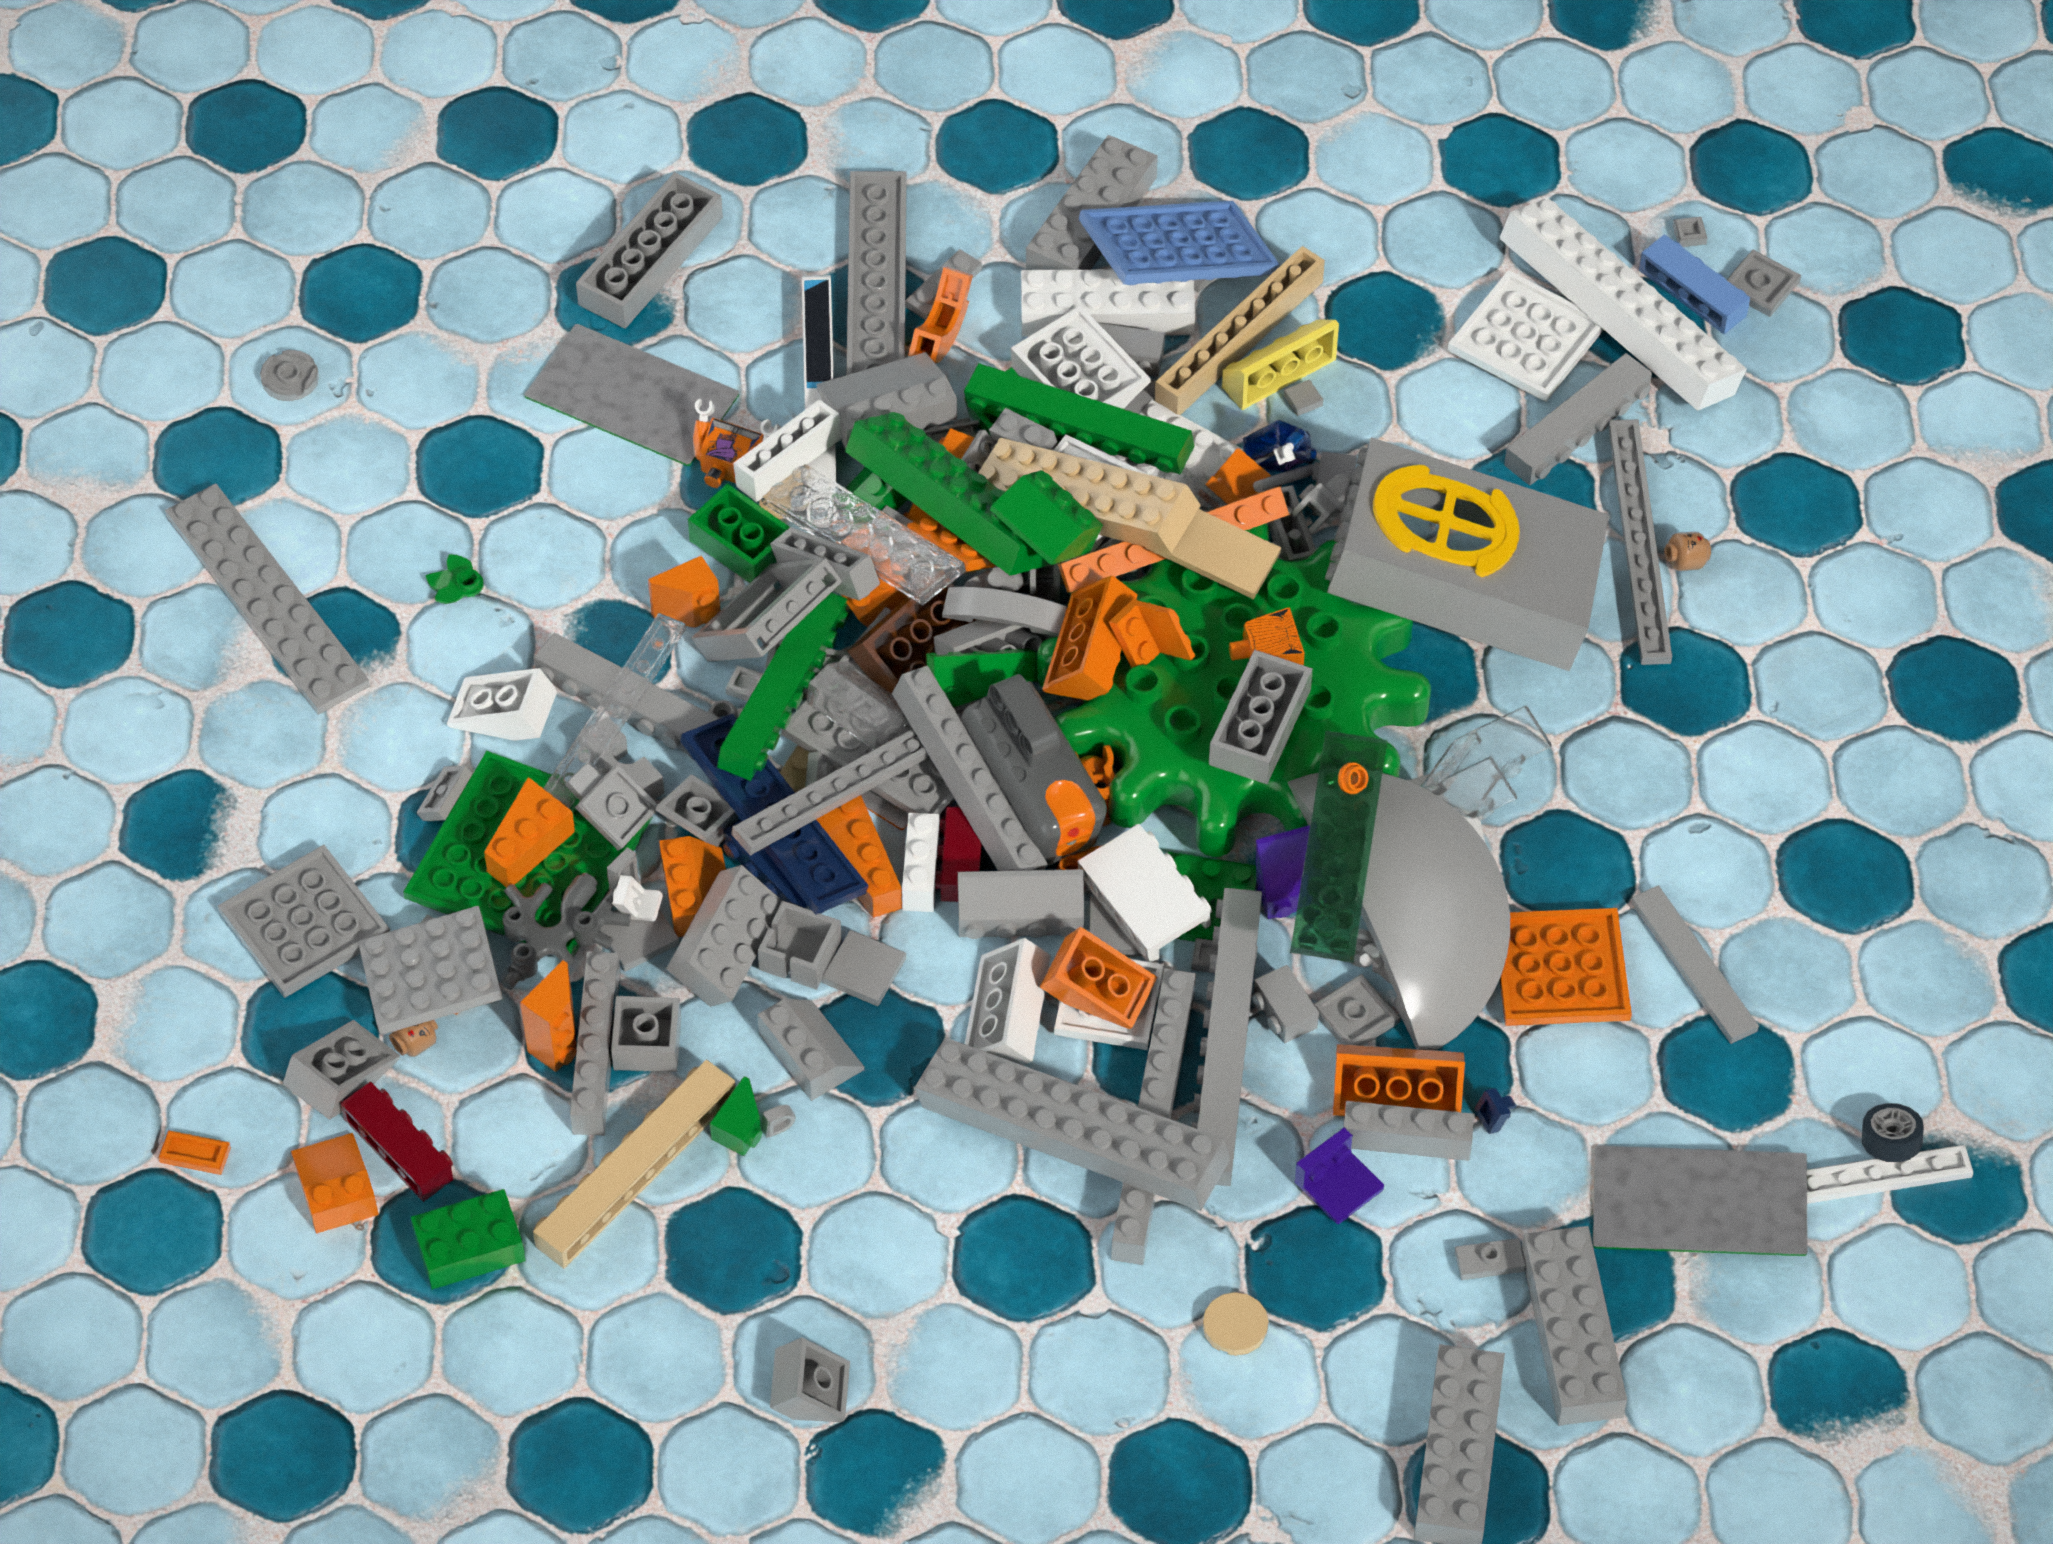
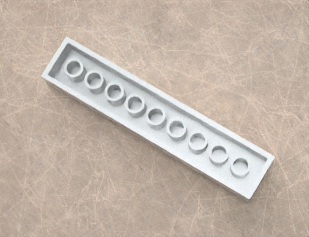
M1546 198L1509 213L1499 239L1697 411L1736 394L1747 368L1738 362L1733 355H1730L1713 338L1702 331L1695 322L1681 313L1674 304L1659 294L1654 287L1638 276L1633 269L1617 258L1613 252L1602 245L1595 236L1588 233L1575 219L1560 209L1555 202Z

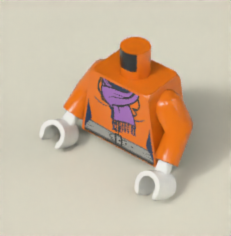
M698 399L695 403V409L700 416L699 420L695 422L693 445L695 456L701 462V470L706 473L704 481L712 488L720 487L723 480L736 483L733 463L779 430L781 426L776 424L774 430L769 433L771 421L766 419L761 424V432L763 433L761 434L713 417L709 422L708 416L714 413L715 406L710 400L709 409L701 411L702 399Z

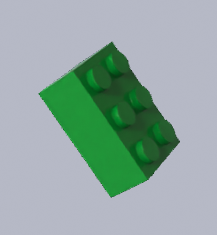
M728 483L688 518L689 541L748 583H751L770 564L777 563L770 543L790 528Z
M505 1189L411 1216L414 1237L432 1290L526 1261L523 1242Z

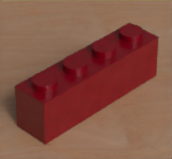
M370 1081L340 1103L343 1118L349 1126L423 1202L454 1180L451 1168L453 1162L444 1150L438 1151L433 1146V1141L428 1133L423 1129L419 1131L413 1125L410 1115L404 1109L398 1110L393 1105V1100L385 1089L381 1088L379 1090Z

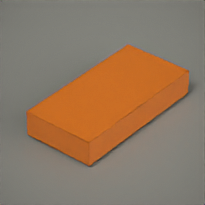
M168 1130L158 1158L160 1163L222 1175L231 1146L230 1142Z

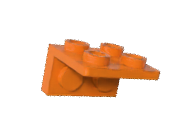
M1237 448L1200 492L1217 507H1221L1258 494L1253 488L1254 482L1271 477V475L1240 448Z
M1133 599L1109 621L1131 668L1149 664L1159 653L1190 661L1195 657L1191 648V641L1184 634L1179 623V616L1171 608Z

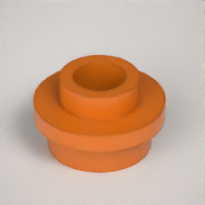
M1346 763L1338 774L1339 786L1345 793L1356 794L1366 787L1368 773L1358 763Z

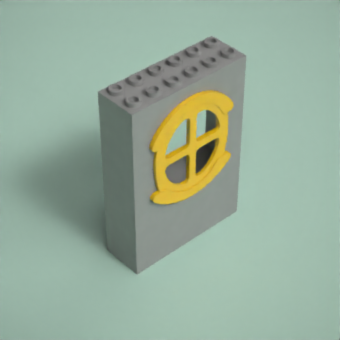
M1371 437L1367 448L1361 447L1356 462L1358 465L1356 469L1352 470L1348 486L1351 487H1348L1343 502L1345 505L1339 519V523H1342V525L1339 524L1334 539L1338 543L1334 544L1330 560L1334 561V563L1330 562L1325 579L1330 581L1327 593L1570 671L1589 628L1609 514ZM1398 512L1438 524L1436 541L1434 543L1427 542L1414 534L1402 522ZM1450 528L1491 541V544L1487 547L1474 551L1452 550L1447 547L1446 543Z

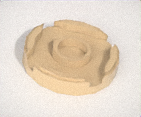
M1234 1292L1223 1294L1212 1300L1205 1310L1203 1330L1205 1338L1213 1348L1218 1351L1221 1349L1228 1352L1227 1354L1237 1356L1249 1354L1260 1347L1266 1337L1269 1321L1266 1310L1258 1300L1248 1294Z

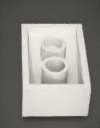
M540 668L465 677L447 725L454 729L514 741L540 738L557 690Z

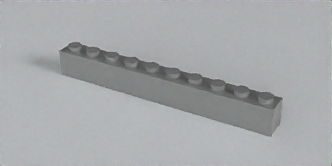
M1232 888L1224 889L1223 900L1217 899L1216 918H1221L1220 927L1214 926L1212 945H1217L1218 951L1217 954H1211L1209 973H1215L1214 982L1208 981L1206 1000L1212 1001L1211 1010L1205 1009L1203 1028H1207L1209 1031L1208 1038H1201L1200 1056L1205 1057V1066L1198 1065L1197 1084L1202 1085V1093L1195 1094L1193 1113H1199L1198 1123L1192 1122L1191 1126L1224 1138L1230 1161L1216 1184L1222 1186H1231L1262 900L1261 891Z
M1165 969L1138 1108L1171 1119L1194 1000L1196 973ZM1123 1182L1112 1238L1111 1260L1139 1265L1144 1264L1156 1194Z

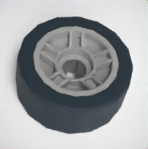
M1898 1103L1877 1105L1870 1109L1863 1118L1862 1145L1871 1156L1885 1162L1910 1160L1919 1153L1923 1144V1120L1916 1111Z

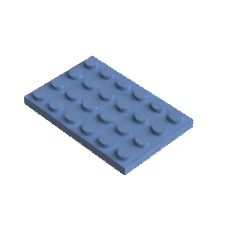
M1234 201L1080 211L1079 221L1123 285L1160 284L1171 281L1187 282L1189 280H1213L1215 278H1239L1244 276L1262 277L1271 275L1280 267L1276 258Z

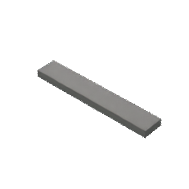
M1655 886L1632 897L1631 904L1730 1044L1757 1032L1759 1025L1660 886Z

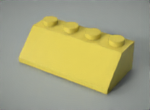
M1317 319L1308 325L1300 326L1296 331L1285 337L1276 339L1272 344L1263 349L1253 351L1246 358L1229 364L1223 369L1222 389L1241 410H1244L1336 360L1339 323L1336 320Z

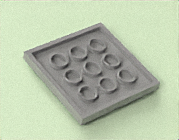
M325 845L318 847L218 905L219 913L284 998L361 954L358 941L390 932V928Z
M479 906L358 941L380 1035L503 999Z

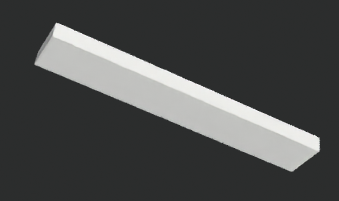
M1965 1144L1920 1151L1910 1160L1903 1162H1885L1879 1159H1870L1807 1169V1204L1972 1178L1973 1169Z

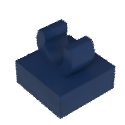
M1493 1088L1485 1090L1474 1111L1488 1134H1492L1501 1130L1506 1120L1510 1118V1109H1515L1517 1105L1511 1096L1501 1097L1497 1089Z

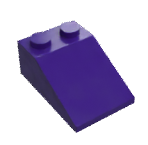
M1316 824L1256 839V890L1262 892L1261 903L1268 920L1276 917L1284 918L1294 912L1306 909L1314 910L1321 905L1327 904V884Z

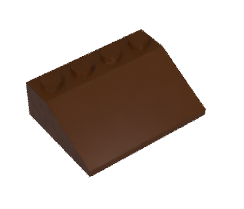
M943 571L927 578L847 650L863 672L890 695H892L902 674L927 666L926 653H935V636L972 623L942 617L948 587H955Z

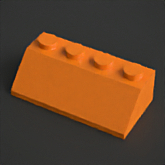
M1110 575L1071 594L1042 688L1043 691L1083 700H1091L1109 692L1113 685L1116 666L1120 662L1122 649L1109 621L1133 599L1136 600L1137 593L1116 577Z
M1337 1044L1333 1115L1345 1116L1346 1101L1461 1112L1465 1069L1464 1053Z

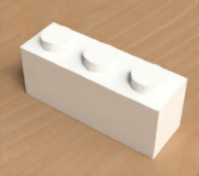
M908 813L902 884L903 911L934 912L937 850L940 838L939 814Z

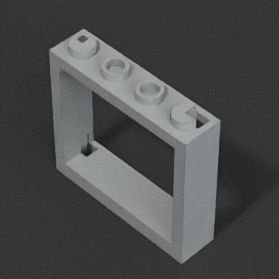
M826 558L770 564L691 639L707 661L763 657L826 598L842 580ZM777 581L782 586L778 591L773 586ZM758 638H759V639L761 640V642L764 644L761 648H760V646L757 644V642H758L757 639H758Z

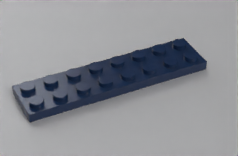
M732 713L682 733L680 742L738 817L744 821L795 792L769 759H767L762 772L757 770L751 781L717 768L720 748L737 720ZM817 820L763 848L815 915L866 894L869 885Z

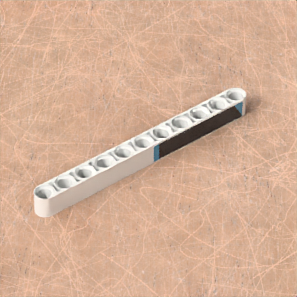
M831 275L802 276L805 410L819 399L823 402L817 390V384L834 379ZM834 444L806 465L808 531L838 530L836 448Z

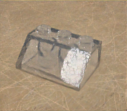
M846 661L827 664L809 682L807 703L872 750L891 741L909 723L891 693Z

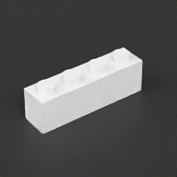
M819 399L733 463L736 487L754 501H759L842 439L840 414Z

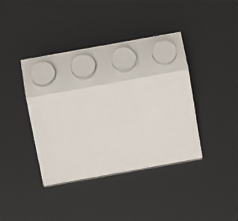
M1081 305L1011 347L1012 368L1019 376L1122 409L1151 382L1150 377Z

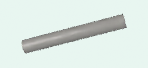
M1308 464L1254 482L1253 488L1256 492L1260 493L1312 476L1314 465Z

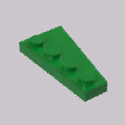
M1029 648L997 650L996 652H985L982 650L963 654L960 652H948V654L943 655L926 653L927 666L953 707L986 697L990 685L1017 674L1023 676L1026 682L1037 680L1036 652Z

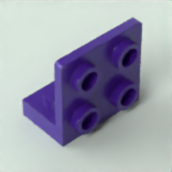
M1345 1127L1298 1161L1295 1170L1294 1182L1336 1224L1342 1223L1384 1190V1184L1351 1152L1353 1135Z

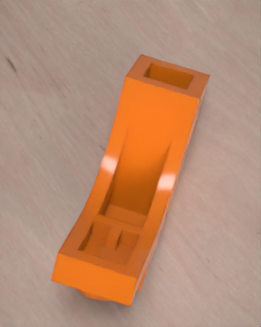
M947 266L943 268L934 304L926 321L921 326L915 328L908 356L911 357L926 352L935 364L944 359L959 333L968 308L969 301L967 297L973 278L972 274Z

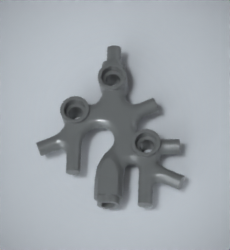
M587 873L577 875L563 894L560 905V922L553 927H543L536 922L535 913L552 892L551 886L542 883L532 896L525 897L514 884L509 885L504 892L514 903L515 907L509 908L503 915L505 936L510 941L520 942L526 940V943L518 944L512 950V963L507 969L509 974L502 981V985L508 990H512L518 981H524L526 978L534 976L538 971L537 962L546 955H555L560 961L564 960L567 962L568 967L571 966L575 959L567 950L566 944L572 938L580 946L589 947L596 943L608 949L613 942V938L602 933L600 928L604 925L629 927L631 922V914L611 911L614 906L612 904L614 889L609 890L592 913L582 912V908L596 892L597 881Z

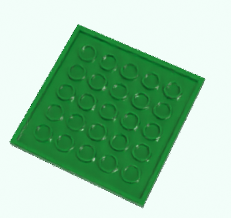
M486 751L404 889V899L447 915L479 906L485 929L505 936L503 915L509 908L515 907V905L505 894L506 887L487 872L484 851L528 777L572 811L575 832L515 884L525 897L532 896L542 883L551 886L552 892L535 913L536 922L543 927H553L560 922V905L563 894L574 878L582 873L590 874L597 881L596 892L582 908V912L592 913L610 890L607 867L627 847L632 851L635 850L653 816L618 851L575 808L580 800L565 785L568 780ZM572 938L567 942L566 947L574 957L580 945Z

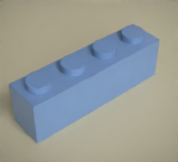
M1664 234L1642 252L1639 271L1722 334H1726L1747 316L1750 297L1743 290L1736 288L1728 282L1720 273H1716L1704 264L1700 258L1693 256L1685 250L1677 241H1673Z

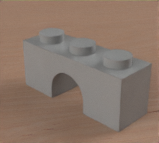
M608 717L578 736L580 746L578 754L585 764L589 762L602 777L615 764H618L653 800L664 794L663 776L645 757L631 764L618 762V760L628 754L626 736Z

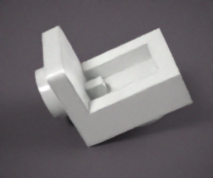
M620 875L618 885L613 892L612 904L621 913L631 914V920L655 921L663 894L659 890L644 889L632 876Z

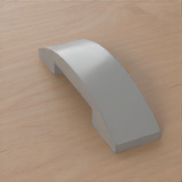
M948 587L942 617L967 622L979 619L1027 627L1034 633L1059 636L1067 607L1016 592L979 587Z

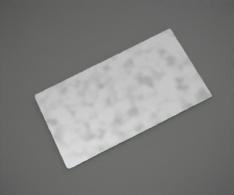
M579 324L574 325L525 393L526 399L685 466H690L696 458L693 435L695 422L699 420L700 416L695 409L696 401L702 399L701 411H707L710 400L713 402L715 410L711 416H708V421L710 422L712 417L723 420L739 397V391Z
M1596 1146L1593 1247L1595 1249L1806 1256L1808 1252L1807 1155L1805 1153Z

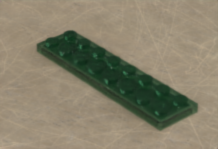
M1325 731L1290 953L1354 962L1387 740ZM1349 762L1360 764L1368 773L1366 787L1356 794L1345 793L1338 783L1340 769Z

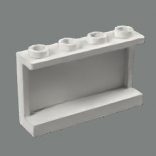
M1137 824L1077 861L1078 869H1083L1085 885L1146 962L1153 963L1158 960L1161 947L1200 923L1205 929L1211 925L1210 913H1212V909L1207 900L1196 895L1190 879L1186 875H1180L1170 854H1163L1151 831L1146 832L1140 824Z

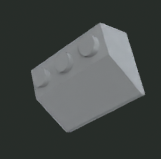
M783 999L758 1014L759 1035L811 1101L864 1070L863 1064L812 1000Z

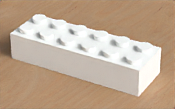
M1113 269L1021 270L1022 337L1033 335L1080 305L1097 323L1165 332V335H1194V280L1187 282L1171 281L1160 284L1123 285Z

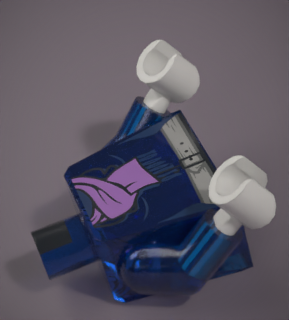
M1277 420L1243 438L1244 453L1263 469L1285 472L1303 463L1312 464L1316 459L1317 452L1314 447H1311L1309 432L1281 420Z

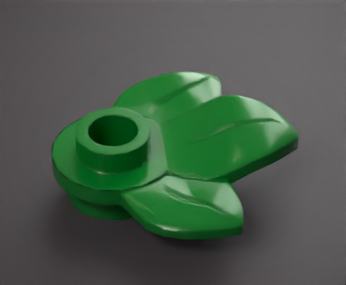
M448 555L447 570L426 575L428 585L437 591L435 601L443 604L455 603L463 597L476 596L484 587L483 577L473 569L471 561L459 555Z

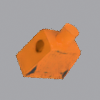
M1290 607L1247 621L1244 624L1243 640L1229 643V653L1232 661L1245 658L1250 660L1255 649L1304 666L1305 653Z

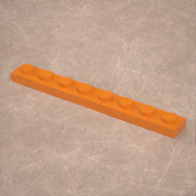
M1280 486L1206 512L1243 530H1248L1289 515ZM1122 541L1059 563L1058 566L1067 593H1070L1110 575L1116 577L1166 558L1146 549L1144 546Z

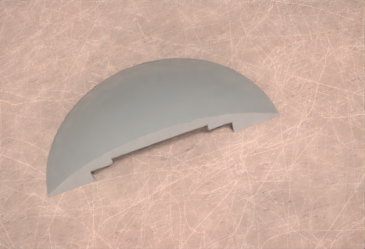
M1340 770L1310 774L1288 781V785L1307 824H1316L1318 835H1320L1329 856H1333L1385 963L1384 969L1397 994L1394 1003L1416 1049L1436 1051L1463 1032L1483 1010L1497 986L1507 958L1510 939L1508 896L1502 875L1489 848L1474 827L1456 809L1427 789L1407 780L1388 774L1367 771L1368 783L1362 791L1356 794H1348L1342 791L1338 783Z

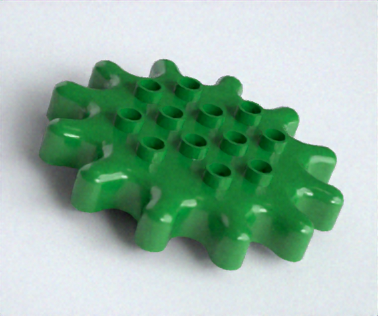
M1268 523L1245 530L1269 542ZM1334 539L1327 540L1321 544L1305 560L1295 562L1277 558L1254 599L1166 558L1142 567L1145 573L1142 577L1132 581L1121 582L1138 594L1136 600L1171 608L1177 613L1184 634L1191 641V648L1195 657L1190 661L1159 653L1149 664L1131 668L1121 649L1120 662L1116 666L1113 685L1109 692L1091 700H1083L1085 703L1062 712L1055 717V720L1073 750L1077 752L1079 759L1087 755H1096L1102 758L1103 746H1111L1114 757L1113 764L1120 769L1110 784L1108 815L1113 823L1123 828H1132L1137 824L1143 823L1159 806L1167 804L1179 805L1191 811L1196 818L1195 841L1199 851L1207 856L1221 857L1233 849L1239 822L1251 814H1270L1280 820L1286 831L1308 826L1288 785V781L1310 774L1340 770L1343 765L1349 762L1360 764L1366 771L1388 774L1399 778L1400 755L1397 749L1389 742L1377 736L1374 731L1380 727L1390 725L1413 727L1422 724L1427 719L1431 698L1429 680L1422 673L1392 668L1381 661V659L1408 647L1411 643L1413 620L1327 593L1330 581L1326 580L1325 576L1330 562L1334 563V561L1330 560L1334 544L1338 543ZM1290 607L1305 653L1304 666L1312 668L1311 690L1269 782L1264 784L1209 765L1210 743L1249 662V658L1232 661L1229 653V643L1243 640L1244 624L1247 621ZM1058 636L1047 638L1040 644L1037 650V681L1042 688Z

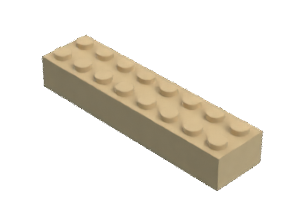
M1001 437L978 472L984 475L995 487L1006 492L1021 476L1042 470L1048 473L1065 491L1071 493L1078 503L1091 511L1094 517L1103 524L1099 535L1172 554L1201 506L1187 484Z

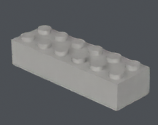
M1107 135L1026 247V270H1091L1102 253L1079 221L1080 211L1136 207L1157 178L1158 155Z
M674 172L576 282L578 305L626 329L723 218L721 195Z
M1589 1227L1525 1233L1522 1244V1253L1526 1265L1525 1273L1558 1426L1623 1418L1627 1396Z
M1439 1344L1414 1540L1439 1544H1482L1505 1353Z

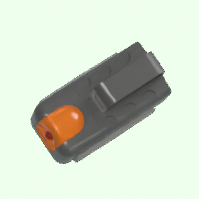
M1017 674L990 685L987 697L970 704L964 710L961 721L1031 841L1040 850L1048 864L1047 866L1057 863L1067 856L1076 855L1090 849L1098 840L1107 813V806L1101 793L1032 682H1026L1023 676Z

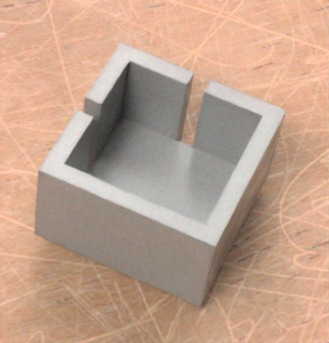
M782 901L772 921V929H768L758 948L759 970L784 979L789 974L791 975V981L817 990L822 981L823 974L841 943V921L820 913L815 915L811 910Z

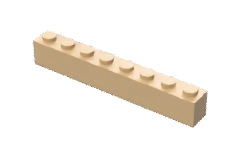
M1304 246L1300 247L1155 382V402L1163 405L1175 414L1181 415L1223 376V369L1233 362H1238L1323 283L1325 260Z
M707 1059L699 1067H694L688 1073L686 1080L678 1088H673L668 1092L664 1102L656 1110L652 1109L646 1114L643 1123L635 1131H629L624 1136L621 1144L613 1152H608L602 1158L600 1165L591 1174L588 1173L583 1176L578 1187L570 1195H565L560 1199L556 1209L548 1217H543L537 1222L533 1231L535 1247L565 1269L711 1123L736 1088L735 1080Z

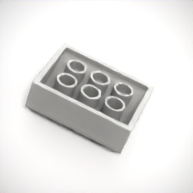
M926 352L817 384V390L823 402L840 414L841 441L845 449L855 421L897 412L902 414L905 420L913 426L922 430L957 420V397L947 376Z

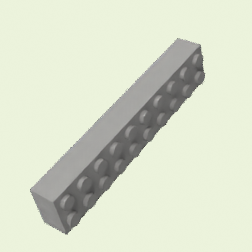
M946 1037L915 1086L922 1108L1199 1211L1202 1210L1230 1161L1224 1138Z

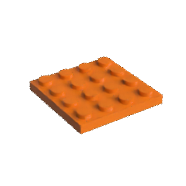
M1617 908L1510 912L1508 953L1499 979L1505 1026L1631 1021L1632 1012Z

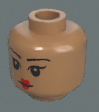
M1681 532L1672 535L1665 546L1664 554L1666 560L1677 571L1698 570L1703 568L1710 559L1711 546L1709 541L1699 532Z
M435 1020L427 1021L394 1031L389 1035V1039L399 1054L416 1057L436 1043L435 1030L438 1029Z

